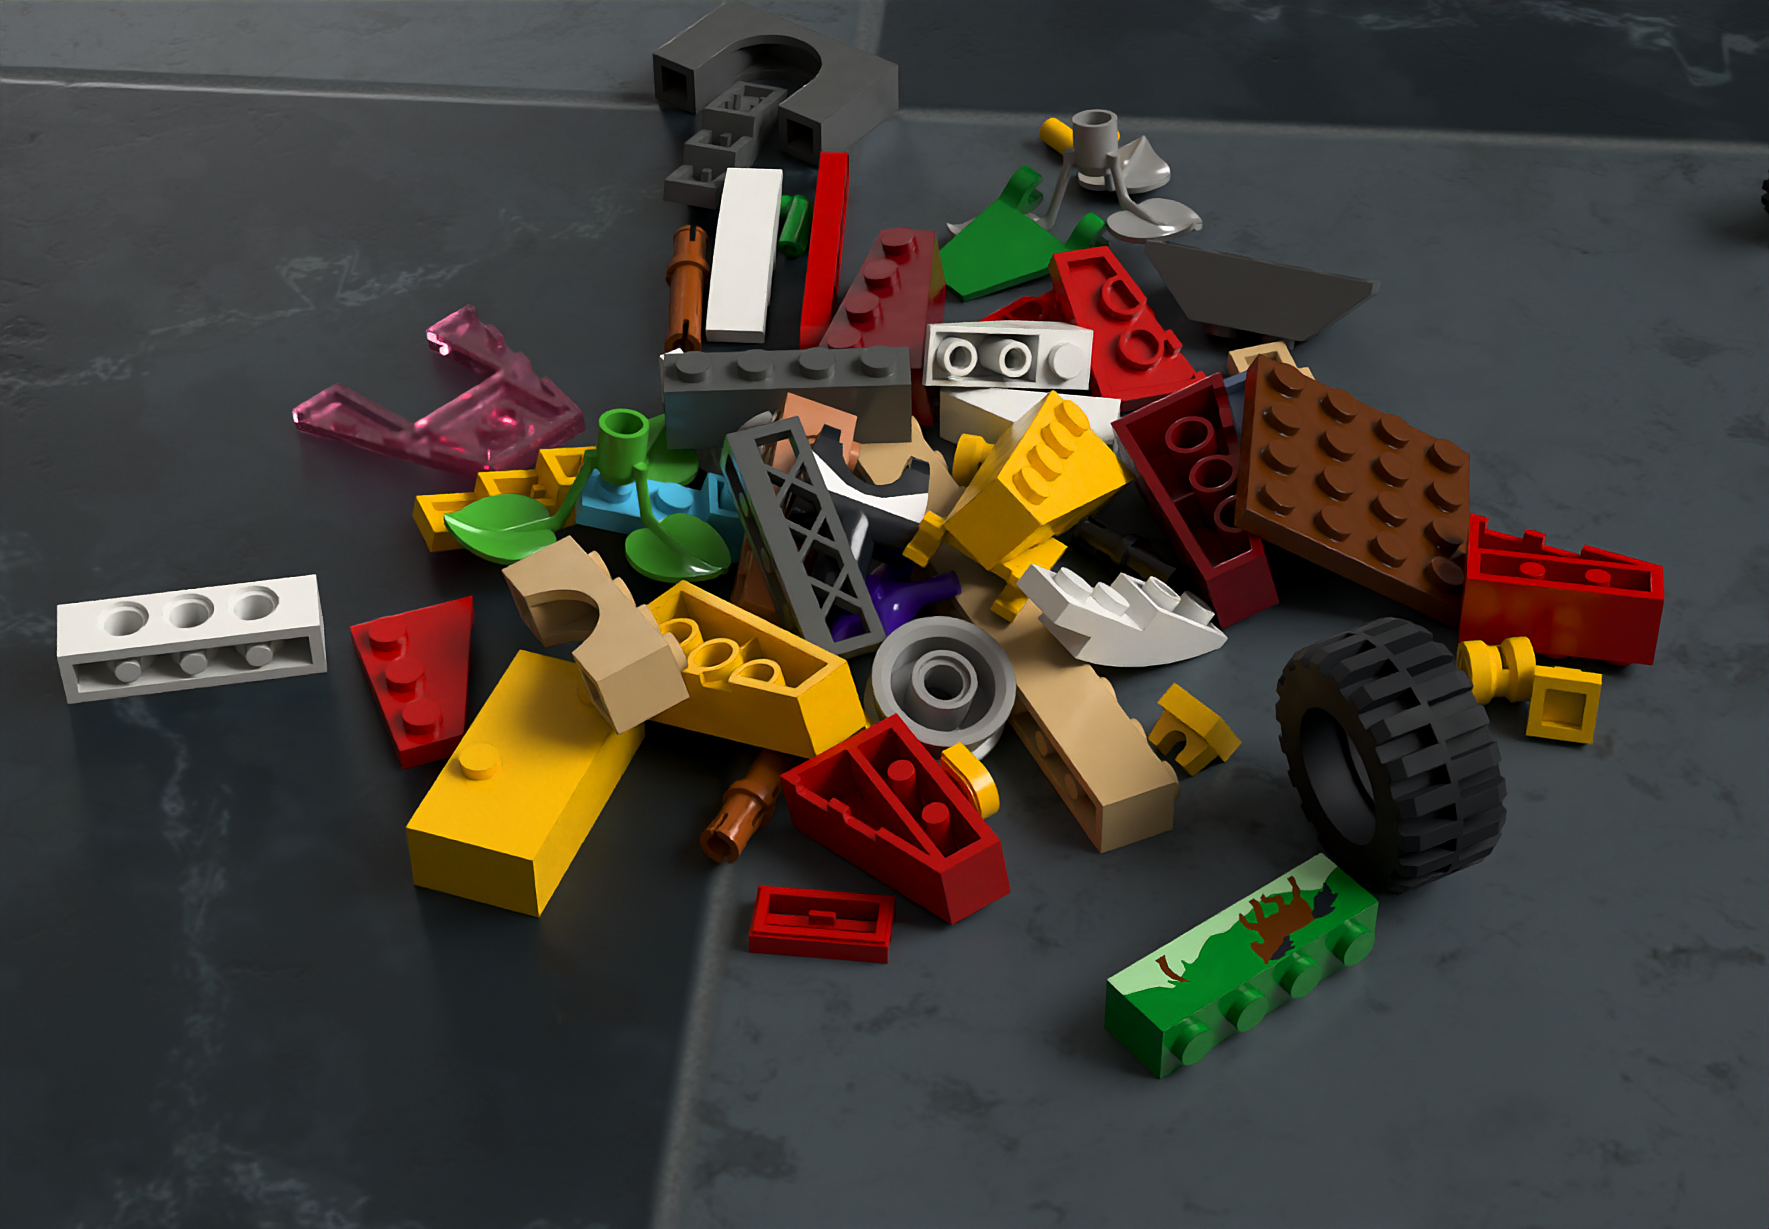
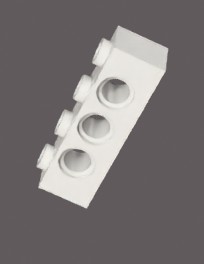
M316 574L57 605V660L67 703L73 704L326 673L324 624Z

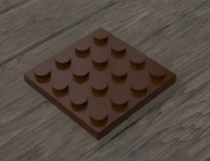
M1259 353L1247 369L1234 526L1450 627L1456 628L1459 625L1464 555L1469 525L1470 454L1462 451L1449 440L1437 439L1410 426L1397 415L1385 414L1356 400L1345 390L1326 386L1303 375L1296 367L1288 363H1278Z

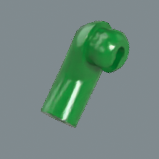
M797 194L793 198L789 195H781L779 224L784 226L777 242V248L782 254L789 257H801L811 235L814 209L806 196Z

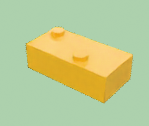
M520 649L406 826L414 885L539 918L645 738V723L642 722L618 735L594 707L576 663Z

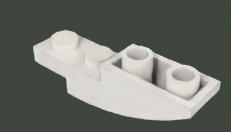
M1031 563L1016 583L1042 611L1038 620L1076 659L1116 667H1146L1169 664L1217 650L1228 639L1210 621L1215 612L1207 603L1189 591H1184L1181 596H1178L1169 586L1152 576L1146 582L1120 573L1110 587L1102 582H1098L1095 588H1093L1067 568L1062 567L1058 573Z

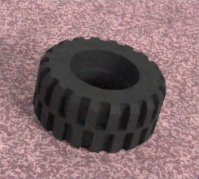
M1393 617L1379 618L1302 647L1301 650L1296 651L1283 668V674L1278 679L1276 692L1280 699L1275 704L1276 720L1280 723L1282 732L1278 735L1281 751L1286 754L1290 768L1287 772L1293 788L1296 787L1303 803L1300 806L1308 822H1312L1319 833L1318 840L1326 852H1332L1336 857V865L1347 875L1355 877V881L1366 890L1388 896H1398L1483 862L1485 857L1491 854L1502 836L1500 831L1506 823L1507 809L1502 805L1503 799L1507 796L1505 777L1500 775L1498 763L1502 760L1497 741H1492L1487 726L1490 721L1483 704L1478 705L1471 691L1474 686L1465 671L1457 669L1453 663L1454 656L1443 643L1433 641V634L1422 626L1414 625L1411 621Z

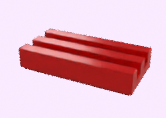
M758 885L748 936L749 952L888 964L889 943L892 940L893 923L896 914V896Z

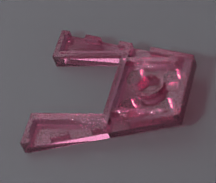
M470 304L426 329L429 349L487 379L415 424L338 382L292 409L296 429L475 481L478 472L525 470L537 462L539 449L560 448L571 439L586 431L583 410L547 376L540 379L532 371L531 361L521 351L514 354L505 345L504 335L491 323L485 326L478 319L477 309Z

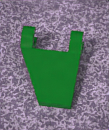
M1023 165L1011 176L998 199L939 250L947 287L946 290L964 303L1050 274L1048 264L1055 253L1108 246L1109 248V241L1101 236L1108 230L1107 222L1093 212H1090L1078 222L1067 242H1061L1024 215L1035 210L1044 198L1043 194L1035 189L1042 182V176L1027 165Z

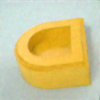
M961 742L942 751L940 767L983 820L996 814L1000 805L996 785L985 766Z

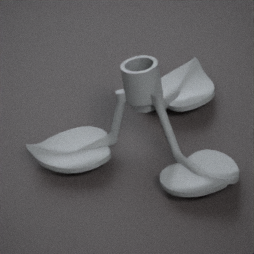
M1100 109L1082 111L1072 117L1073 148L1063 150V165L1046 215L1039 218L1033 213L1024 214L1043 229H1051L1055 223L1073 166L1077 165L1080 169L1078 182L1082 187L1095 191L1116 190L1120 206L1124 211L1116 212L1107 219L1108 232L1115 238L1128 243L1145 244L1146 240L1169 241L1190 232L1202 230L1203 222L1199 215L1180 202L1163 198H1152L1137 205L1129 198L1128 194L1144 193L1166 185L1171 178L1170 168L1154 152L1144 135L1118 149L1117 115L1111 111ZM975 218L962 224L953 225L947 223L948 233L954 238Z

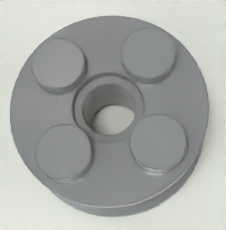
M932 616L919 618L894 630L879 647L873 661L871 674L866 683L863 709L876 724L897 713L939 766L942 751L959 742L981 761L993 750L1002 735L1005 722L1010 715L1015 701L1016 677L1012 663L1002 646L983 629L967 621L952 617ZM936 687L939 691L950 694L953 699H937L930 695L926 689Z

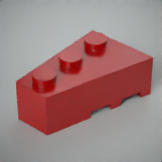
M897 713L779 776L792 825L795 829L947 923L953 925L1011 893L1000 839Z

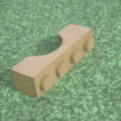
M569 535L501 570L522 621L545 648L569 642L584 641L572 652V655L594 707L618 735L690 697L680 673L688 668V662L678 641L670 632L664 635L661 634L654 616L645 604L636 607L635 601L624 581L620 577L612 580L604 561L595 550L587 554Z

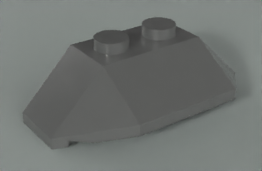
M1146 240L1144 248L1145 254L1188 319L1205 323L1204 333L1237 339L1240 329L1260 333V344L1283 340L1289 350L1294 349L1295 340L1303 342L1314 338L1379 294L1381 286L1380 281L1170 241Z

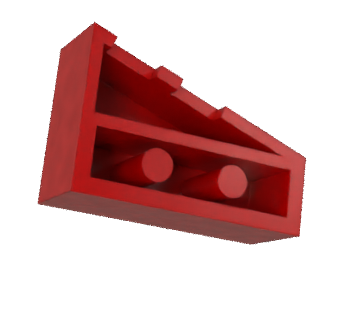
M1470 513L1464 555V580L1462 584L1458 644L1462 641L1482 640L1486 645L1493 646L1500 645L1506 638L1526 636L1532 644L1533 651L1548 658L1560 659L1571 656L1604 660L1609 664L1617 666H1628L1631 664L1653 666L1664 605L1663 566L1584 545L1581 555L1545 545V533L1526 529L1522 539L1488 529L1489 518Z

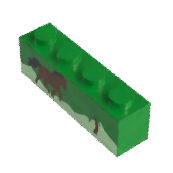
M1319 853L1107 979L1104 1028L1159 1080L1183 1065H1193L1203 1059L1212 1047L1238 1031L1246 1032L1251 1030L1261 1022L1266 1014L1292 998L1300 999L1306 996L1321 980L1342 967L1354 966L1361 962L1373 949L1379 901L1323 853Z

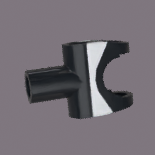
M824 424L811 449L864 582L867 578L871 559L904 569L909 558L902 555V553L918 532V525L924 517L928 502L929 462L910 456L899 479L893 483L885 485L866 483L856 477L845 463L843 443L839 442L841 430ZM800 471L799 475L797 476V479L805 482L803 474ZM790 492L784 513L785 519L811 530L818 517L814 503ZM822 526L819 535L827 538L825 530ZM814 550L808 576L833 587L841 572L837 560ZM844 583L841 591L850 595L846 583ZM816 596L819 606L822 609L826 600ZM833 604L828 615L841 616L852 615L853 613Z

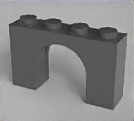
M727 0L653 52L655 98L695 115L700 113L704 107L737 81L751 82L763 79H780L804 85L778 105L779 150L818 167L821 152H844L899 110L898 64L739 0Z

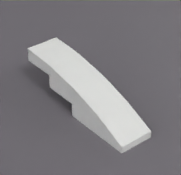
M727 168L711 271L705 329L707 341L764 343L767 306H770L772 273L776 265L783 180L782 169Z

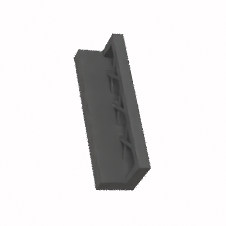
M799 416L726 434L719 465L782 628L845 660L878 651L887 637ZM789 439L796 457V461L789 474L763 463L758 446ZM800 471L803 474L805 482L797 479V476L799 475ZM772 484L781 487L777 496ZM789 492L814 503L818 517L811 530L785 519L781 506ZM822 526L825 530L827 538L819 535ZM794 540L803 543L799 552ZM811 548L837 560L841 572L833 587L807 575L803 562ZM844 583H846L850 595L841 591ZM816 596L826 600L822 609L819 606ZM833 604L859 616L865 634L834 643L825 621Z

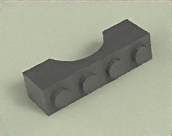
M876 345L869 348L827 349L813 347L807 350L766 351L751 349L743 352L704 353L701 351H688L685 353L664 354L663 395L667 450L723 448L726 434L737 432L747 421L761 413L778 409L788 392L857 416L853 441L860 444L912 442L909 347Z

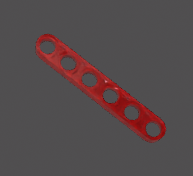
M849 152L820 153L800 325L799 350L818 347L836 315L849 193Z

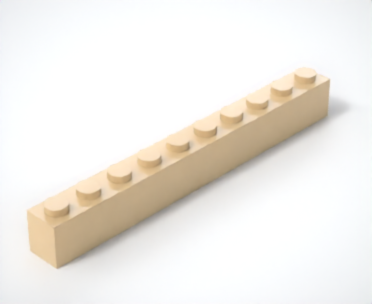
M912 416V442L860 444V453L853 474L870 484L885 485L899 479L910 456L929 462L930 480L925 514L930 510L940 517H948L966 490L965 486L959 487L949 474L943 455L938 450L933 451L924 440L921 428L914 416ZM944 542L925 568L914 562L909 578L911 582L920 581L951 570L956 572L961 585V594L929 604L928 607L935 616L957 618L978 626L990 634L1002 646L1012 663L1016 677L1015 701L1007 720L1099 853L1102 854L1172 830L1174 801L1180 795L1179 782L1174 769L1167 761L1161 762L1151 749L1139 721L1135 718L1129 719L1118 704L1114 689L1108 679L1105 677L1099 678L1087 661L1076 659L1038 620L1042 611L1031 599H1028L1014 622L1011 623L990 610L994 601L1007 584L1006 580L992 571H987L982 565Z

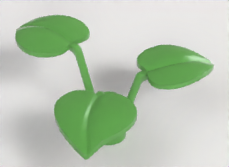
M612 409L603 413L599 418L596 449L585 450L583 465L561 507L552 517H550L548 509L542 503L520 494L489 496L472 502L457 512L444 513L445 527L465 549L485 560L498 564L512 565L557 542L552 531L559 530L564 526L594 469H598L601 478L610 484L619 486L629 485L633 482L636 484L641 521L646 528L630 533L626 538L624 549L627 561L637 572L650 579L667 583H679L682 580L698 582L717 578L721 574H727L731 565V555L725 541L705 521L689 514L676 513L665 517L659 522L652 513L647 479L663 483H677L685 486L696 478L699 469V459L695 449L667 450L665 413L651 419H647L641 413L630 409Z

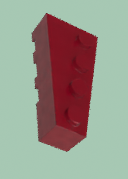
M908 227L881 229L818 346L827 349L869 348L876 345L909 347L912 416L915 417L919 426H934L933 396L937 394V386L922 385L927 324H943L947 288L936 232L912 230Z
M1221 371L1111 422L1110 424L1123 462L1137 477L1133 482L1181 563L1189 567L1193 583L1205 603L1215 612L1214 617L1221 629L1227 628L1279 603L1264 539L1234 526L1241 441Z

